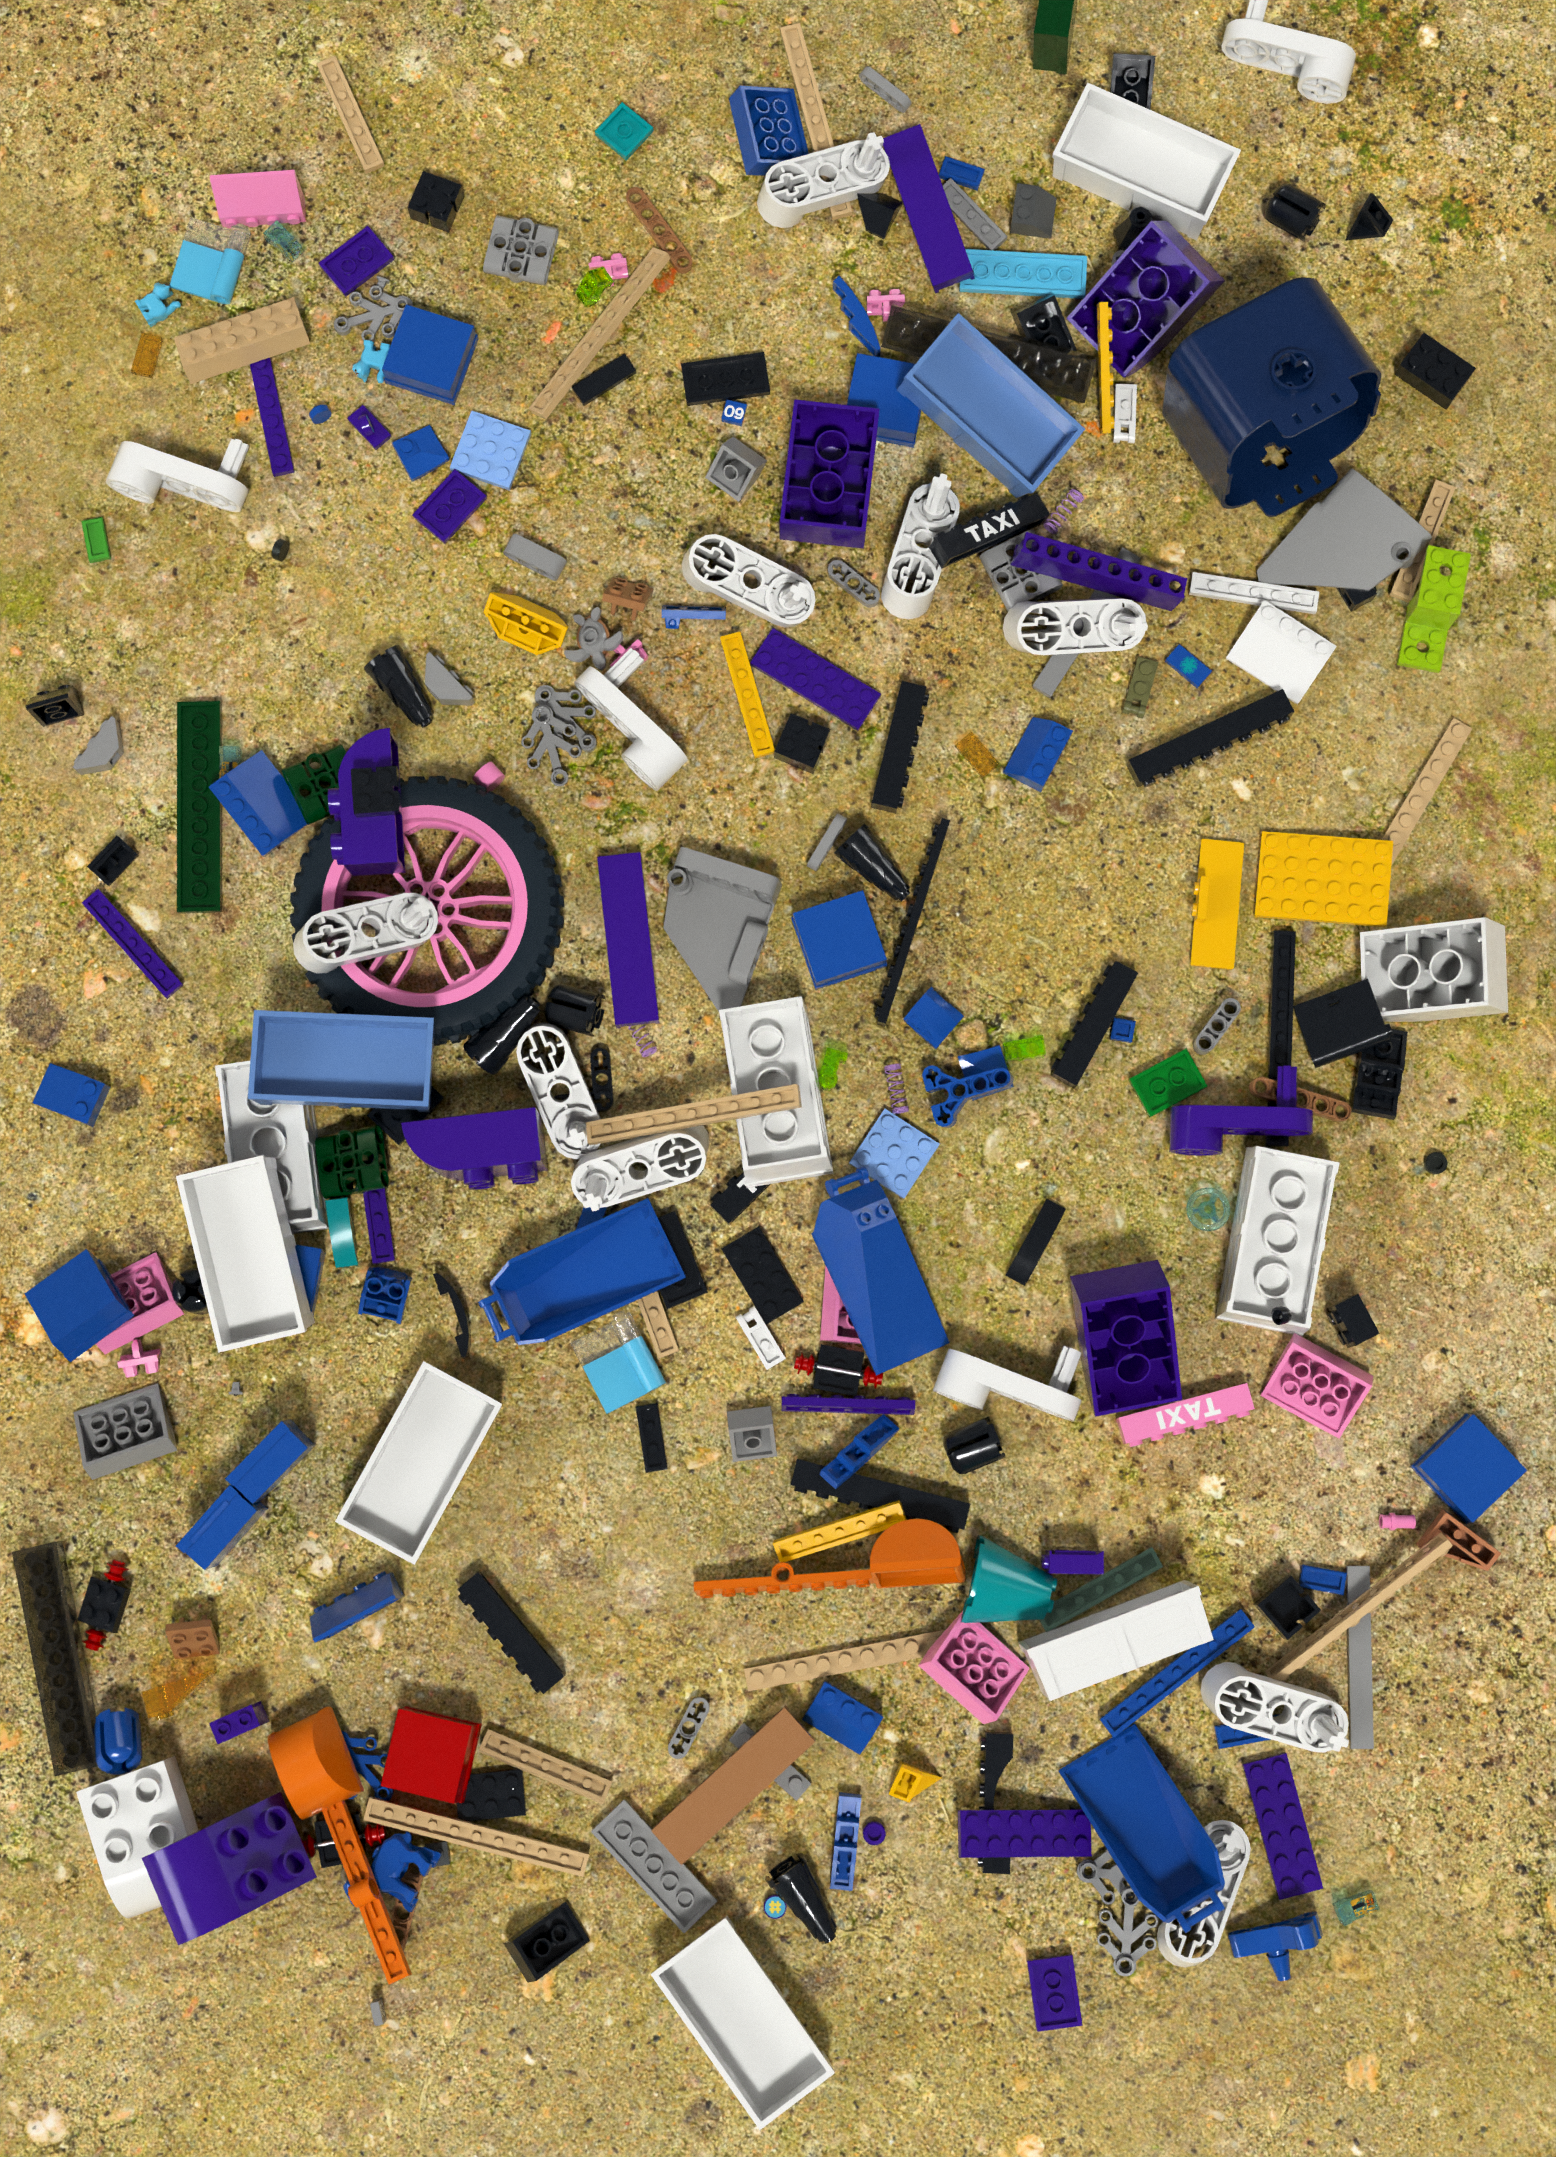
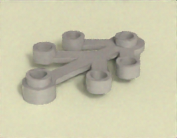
M374 285L369 290L371 298L373 300L380 299L390 306L382 308L362 298L359 292H352L349 296L351 304L353 306H360L370 312L351 318L338 317L334 321V328L339 335L345 336L351 332L353 326L372 321L370 327L362 332L361 337L363 342L364 340L374 342L375 335L384 318L392 315L389 323L384 324L381 329L384 337L391 338L395 334V328L404 311V308H400L399 305L405 303L413 306V303L406 296L394 298L382 292L379 286ZM376 290L380 292L378 295H373V292ZM354 297L360 298L358 301H353ZM341 322H345V323H346V324H345L344 326H342V327L339 326V323H341ZM387 328L392 329L390 333H385ZM366 335H372L370 339H365Z
M540 686L535 692L536 702L539 705L549 706L555 712V718L565 724H572L576 728L575 735L579 739V745L583 751H594L597 747L595 737L591 734H586L571 717L593 719L596 716L595 708L591 705H587L584 708L561 707L556 701H571L573 704H578L582 700L581 693L578 690H572L570 693L555 692L551 686ZM544 692L549 693V697L546 699L541 697ZM573 694L579 695L577 700H573L571 697ZM588 709L593 710V714L590 716L586 715ZM541 712L540 719L544 720L547 714L546 712ZM554 727V735L564 740L562 737L563 731ZM591 739V744L584 745V740Z
M538 705L532 711L534 723L527 735L522 738L521 744L526 749L532 748L535 744L534 738L540 728H542L544 736L533 756L527 760V765L533 770L540 767V759L546 749H548L553 767L551 781L554 785L561 787L567 784L569 776L566 771L562 770L556 746L568 752L573 758L580 757L582 750L578 745H571L552 734L550 725L562 730L566 737H573L576 733V728L572 724H565L553 717V711L549 706ZM541 712H546L547 714L544 720L539 718ZM567 727L573 728L572 734H566L565 730ZM526 738L532 740L530 746H525L524 740ZM576 747L579 749V753L574 756L571 754V750ZM536 759L538 761L537 766L531 767L530 761ZM558 774H563L564 780L562 782L556 780Z
M1106 1849L1094 1861L1090 1859L1081 1861L1077 1866V1875L1081 1881L1092 1883L1101 1895V1900L1105 1904L1110 1905L1115 1901V1895L1111 1890L1106 1889L1099 1878L1109 1879L1120 1895L1126 1887L1122 1881H1126L1116 1864L1110 1869L1100 1868L1112 1858ZM1086 1867L1092 1868V1873L1090 1875L1084 1874V1869ZM1128 1892V1893L1126 1894V1897H1127V1898H1128L1129 1896H1133V1897H1134V1894ZM1106 1893H1110L1112 1895V1899L1110 1901L1104 1900V1895Z
M1130 1886L1125 1887L1121 1892V1898L1125 1904L1123 1929L1114 1920L1110 1909L1102 1908L1098 1914L1100 1921L1106 1924L1122 1943L1120 1952L1111 1942L1110 1934L1107 1931H1100L1097 1934L1098 1944L1105 1947L1114 1958V1969L1121 1976L1133 1974L1136 1970V1961L1148 1951L1154 1950L1157 1945L1155 1938L1147 1935L1143 1938L1142 1945L1131 1952V1944L1147 1930L1158 1925V1918L1153 1912H1149L1144 1916V1921L1132 1930L1134 1906L1139 1903V1900L1135 1893L1131 1899L1126 1897L1128 1892H1133ZM1107 1912L1110 1914V1917L1103 1919L1101 1915ZM1154 1917L1155 1922L1150 1924L1147 1922V1919ZM1102 1935H1106L1108 1937V1940L1106 1942H1101L1099 1940ZM1152 1940L1154 1943L1148 1947L1145 1945V1942ZM1123 1960H1127L1129 1962V1965L1127 1967H1122L1120 1965Z

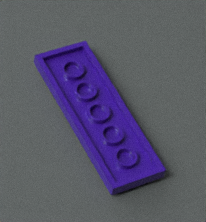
M772 628L750 662L752 667L859 731L881 697V694L774 628Z
M1287 1753L1243 1763L1244 1775L1278 1899L1282 1900L1323 1889Z
M958 1810V1858L1092 1857L1091 1823L1083 1810Z

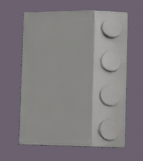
M158 1383L73 1412L82 1465L92 1480L177 1451L174 1431Z

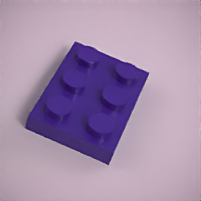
M366 226L318 264L346 297L394 261V256L369 226Z
M454 469L412 516L443 544H446L483 504L487 496Z
M1066 1954L1027 1960L1037 2032L1083 2026L1073 1955Z

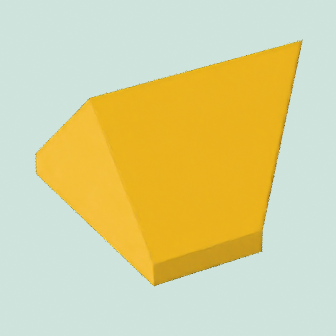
M901 1761L889 1795L910 1803L913 1797L943 1777Z

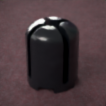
M1284 183L1274 191V197L1268 201L1265 217L1268 222L1305 242V235L1311 236L1320 221V215H1318L1320 209H1325L1326 204L1290 183Z
M565 984L555 985L549 992L548 998L553 1003L546 1002L544 1008L548 1023L588 1036H594L592 1034L594 1028L599 1029L603 1020L605 1010H601L602 999L606 1000L605 995Z
M197 1268L184 1270L180 1273L184 1281L176 1278L173 1282L171 1291L173 1300L186 1312L198 1315L209 1314L206 1299L196 1296V1291L199 1289L198 1292L205 1297L199 1270Z
M989 1416L945 1435L943 1446L952 1468L957 1473L966 1474L1006 1457L1005 1453H999V1451H1002L1000 1440L993 1424H987L990 1422Z

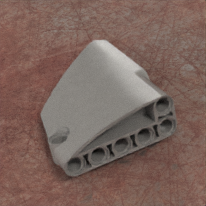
M1351 468L1324 500L1317 502L1258 568V581L1277 585L1322 586L1370 591L1398 569L1409 568L1413 564L1416 555L1433 537L1392 499ZM1401 553L1409 554L1404 560L1398 559Z
M680 847L673 870L667 875L669 892L663 929L718 1012L722 1009L740 1007L768 934L767 925L782 884L773 875L689 848ZM677 877H683L682 883L678 885L673 884Z

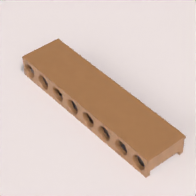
M786 1705L651 1830L681 1865L816 1742L815 1737L804 1728L788 1710L789 1708Z

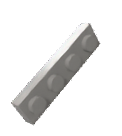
M951 178L943 185L953 214L988 250L995 251L1007 240L1006 234Z
M743 1722L729 1741L739 1748L755 1732ZM792 1765L774 1780L796 1801L811 1785V1782Z

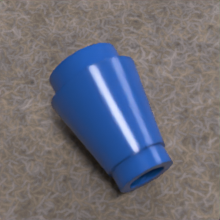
M1283 1949L1268 1952L1266 1956L1277 1976V1980L1286 1981L1290 1979L1289 1950Z

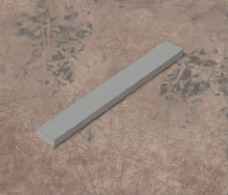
M1123 547L1116 557L1136 564L1141 559ZM1112 563L1108 571L1112 572L1113 566L1117 564ZM1094 590L1089 599L1116 598V595ZM1078 618L1073 625L1076 635L1081 633L1084 627L1081 618ZM1079 653L1052 655L1032 688L1051 698Z
M1346 1566L1347 1606L1370 1589V1566ZM1367 1613L1356 1626L1347 1629L1350 1749H1374L1371 1613Z

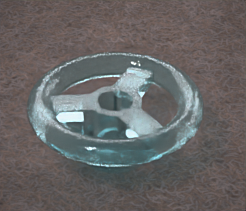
M1206 1187L1195 1191L1190 1196L1186 1212L1190 1222L1196 1228L1203 1231H1214L1224 1226L1230 1216V1204L1227 1197L1221 1191ZM1204 1194H1211L1209 1201L1201 1203L1199 1207H1193L1198 1197ZM1217 1198L1221 1200L1224 1207L1221 1219L1216 1215L1214 1205ZM1209 1206L1211 1213H1206L1204 1207ZM1194 1214H1198L1202 1219H1211L1214 1224H1203L1195 1218Z

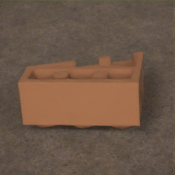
M1444 1509L1440 1511L1416 1543L1419 1548H1422L1439 1533H1442L1453 1545L1448 1553L1444 1555L1445 1557L1486 1571L1491 1568L1501 1555L1498 1549Z

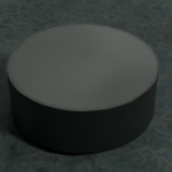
M278 539L272 549L273 559L282 562L286 558L289 551V542L283 539Z
M1439 1152L1429 1154L1424 1160L1425 1169L1434 1175L1444 1172L1448 1165L1446 1157Z

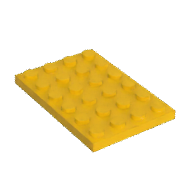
M1262 831L1255 917L1386 927L1393 841Z

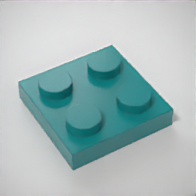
M622 102L596 129L595 136L627 161L654 132V129Z

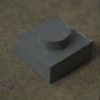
M440 1841L425 1844V1847L442 1854L436 1866L451 1864L448 1842Z

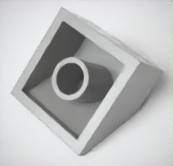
M732 437L721 445L705 478L739 502L759 478L767 460L735 437Z
M771 1406L727 1411L733 1462L777 1456Z

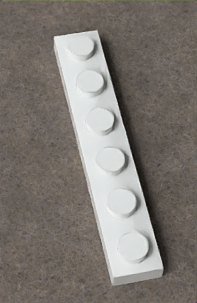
M1197 572L1192 573L1189 595L1257 606H1261L1263 601L1266 600L1278 609L1316 614L1319 591Z

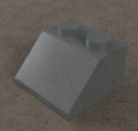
M1017 183L1010 233L1051 239L1057 198L1039 186Z

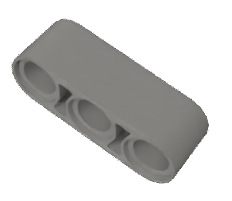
M518 534L512 535L503 551V554L509 559L554 581H557L567 563L560 555Z
M1228 998L1224 1000L1195 1038L1193 1049L1197 1054H1208L1235 1020L1241 1010L1240 1003L1236 999ZM1231 1005L1234 1008V1014L1226 1013L1224 1006ZM1212 1022L1220 1023L1222 1030L1219 1032L1212 1029ZM1199 1040H1207L1209 1042V1048H1201L1199 1045Z

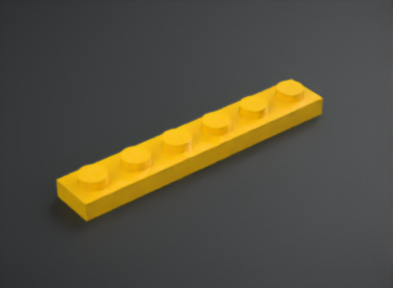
M1099 302L1097 304L1100 434H1109L1111 429H1114V416H1111L1110 407H1114V395L1110 394V386H1113V372L1110 373L1109 364L1113 363V352L1109 351V342H1112V329H1109L1108 320H1112V308L1108 307V302Z
M741 632L721 636L720 642L754 758L774 754L775 748Z
M898 1500L773 1540V1546L779 1562H787L884 1531L892 1525L907 1519L901 1502Z

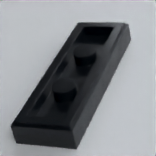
M623 354L572 386V390L582 405L585 406L636 374V370L626 355Z
M658 1403L636 1406L645 1472L667 1470Z

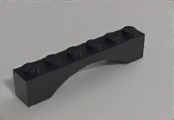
M985 1732V1737L980 1738V1751H984V1760H980V1774H984L983 1783H979V1797H983V1806H979V1810H994L995 1789L999 1777L1013 1758V1733ZM1011 1857L977 1858V1867H981L982 1873L1010 1874Z

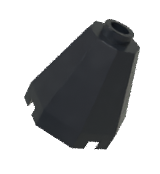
M1138 207L1120 217L1113 231L1118 250H1126L1151 221H1154L1149 210Z

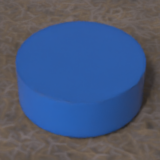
M318 405L310 411L309 417L314 424H320L331 417V411L327 405Z

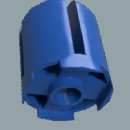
M124 1708L125 1711L110 1712V1709H107L95 1718L96 1763L99 1769L108 1774L120 1775L131 1772L140 1765L142 1760L141 1722L139 1714L129 1708Z

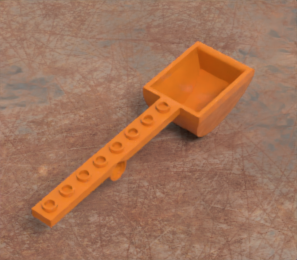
M909 1519L892 1525L878 1537L871 1551L870 1569L795 1574L790 1564L780 1562L773 1567L771 1576L694 1582V1592L700 1598H713L716 1594H722L724 1597H733L736 1593L757 1595L759 1591L777 1594L780 1593V1590L788 1589L789 1592H801L802 1588L821 1591L825 1587L834 1586V1589H845L847 1585H856V1587L864 1588L874 1583L877 1589L965 1582L966 1571L959 1546L953 1535L946 1528L926 1519ZM782 1572H789V1577L786 1580H779V1575Z
M328 1706L278 1732L269 1734V1750L282 1787L298 1817L304 1820L323 1812L351 1885L348 1887L350 1900L361 1911L385 1977L390 1985L412 1975L345 1802V1800L363 1792L364 1788L331 1706Z

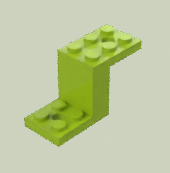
M1431 545L1427 546L1420 586L1407 606L1397 665L1434 673L1441 671L1448 630L1460 615L1471 553ZM1440 567H1448L1450 569V575H1442L1440 573ZM1417 644H1426L1428 651L1425 653L1418 651Z

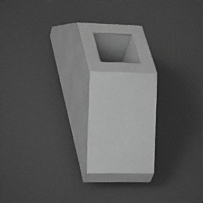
M428 652L426 654L425 685L427 690L441 705L472 706L475 703L472 697L474 695L472 690L467 685L462 686L458 682L459 677L453 670L447 671L444 667L445 662L438 655L433 656Z
M111 716L109 720L107 719L102 723L99 733L96 737L94 736L89 740L84 753L76 757L73 768L80 775L111 770L123 755L120 724L114 717Z

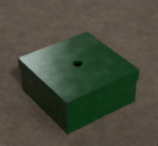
M1039 0L1034 28L1033 69L1067 74L1078 0Z

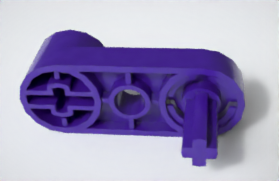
M1277 1067L1276 1107L1181 1105L1171 1107L1169 1152L1191 1156L1220 1155L1223 1153V1135L1305 1136L1313 1134V1111L1306 1108H1297V1067Z

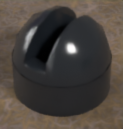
M1283 1306L1274 1308L1272 1310L1274 1323L1276 1325L1288 1323L1292 1317L1289 1313L1290 1310Z

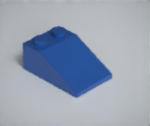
M50 1063L32 1103L94 1127L111 1087Z

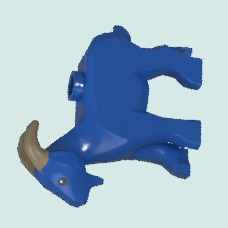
M406 1831V1834L395 1833L375 1849L372 1855L374 1861L371 1869L380 1893H387L396 1897L402 1902L408 1912H412L419 1900L416 1898L418 1891L401 1881L409 1867V1863H415L420 1873L426 1877L431 1867H436L442 1854L427 1847L415 1846L411 1842V1833ZM343 1867L340 1874L341 1882L350 1900L348 1887L351 1885Z

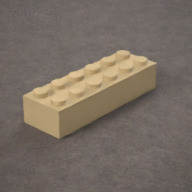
M294 297L174 337L183 369L190 384L310 344Z

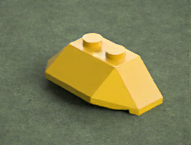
M490 592L484 614L488 617L498 638L535 655L562 646L568 626L555 612L516 595Z

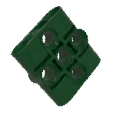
M341 744L319 754H310L307 759L282 769L283 777L308 825L331 816L328 806V788H339V768L346 754ZM312 762H317L321 765V767L319 769H313L310 767V764ZM327 781L330 783V786L322 788L319 783ZM303 789H306L310 791L311 794L307 797H304L300 795L299 792Z
M379 1125L350 1131L342 1130L339 1133L316 1138L315 1149L320 1188L325 1199L363 1194L367 1191L383 1189L389 1186L384 1137ZM351 1136V1143L348 1145L347 1140ZM373 1154L374 1160L370 1163V1156ZM353 1158V1159H354V1164H353V1166L351 1167V1166H350V1161H351V1159ZM334 1162V1168L331 1171L330 1165ZM356 1179L357 1185L353 1188V1182Z

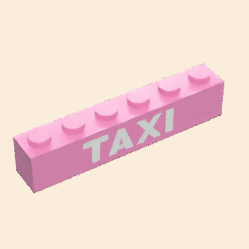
M1245 1383L1119 1417L1116 1420L1123 1444L1129 1443L1130 1447L1143 1444L1142 1439L1150 1437L1151 1441L1164 1438V1433L1171 1431L1173 1435L1185 1433L1186 1427L1193 1426L1194 1430L1207 1427L1206 1422L1215 1420L1216 1424L1229 1421L1227 1416L1236 1414L1237 1418L1250 1415L1249 1410L1255 1408L1248 1384Z

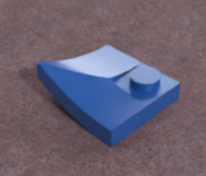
M430 425L392 442V446L411 482L427 475L450 460Z
M1000 1045L958 1056L964 1077L1001 1067L1008 1070ZM1005 1072L998 1075L997 1081L999 1084L1007 1081V1074ZM985 1079L977 1081L976 1087L978 1090H983L986 1087ZM1013 1083L1006 1089L973 1098L972 1101L1013 1088Z

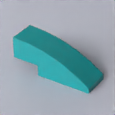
M350 1199L325 1200L336 1268L357 1266L358 1257Z

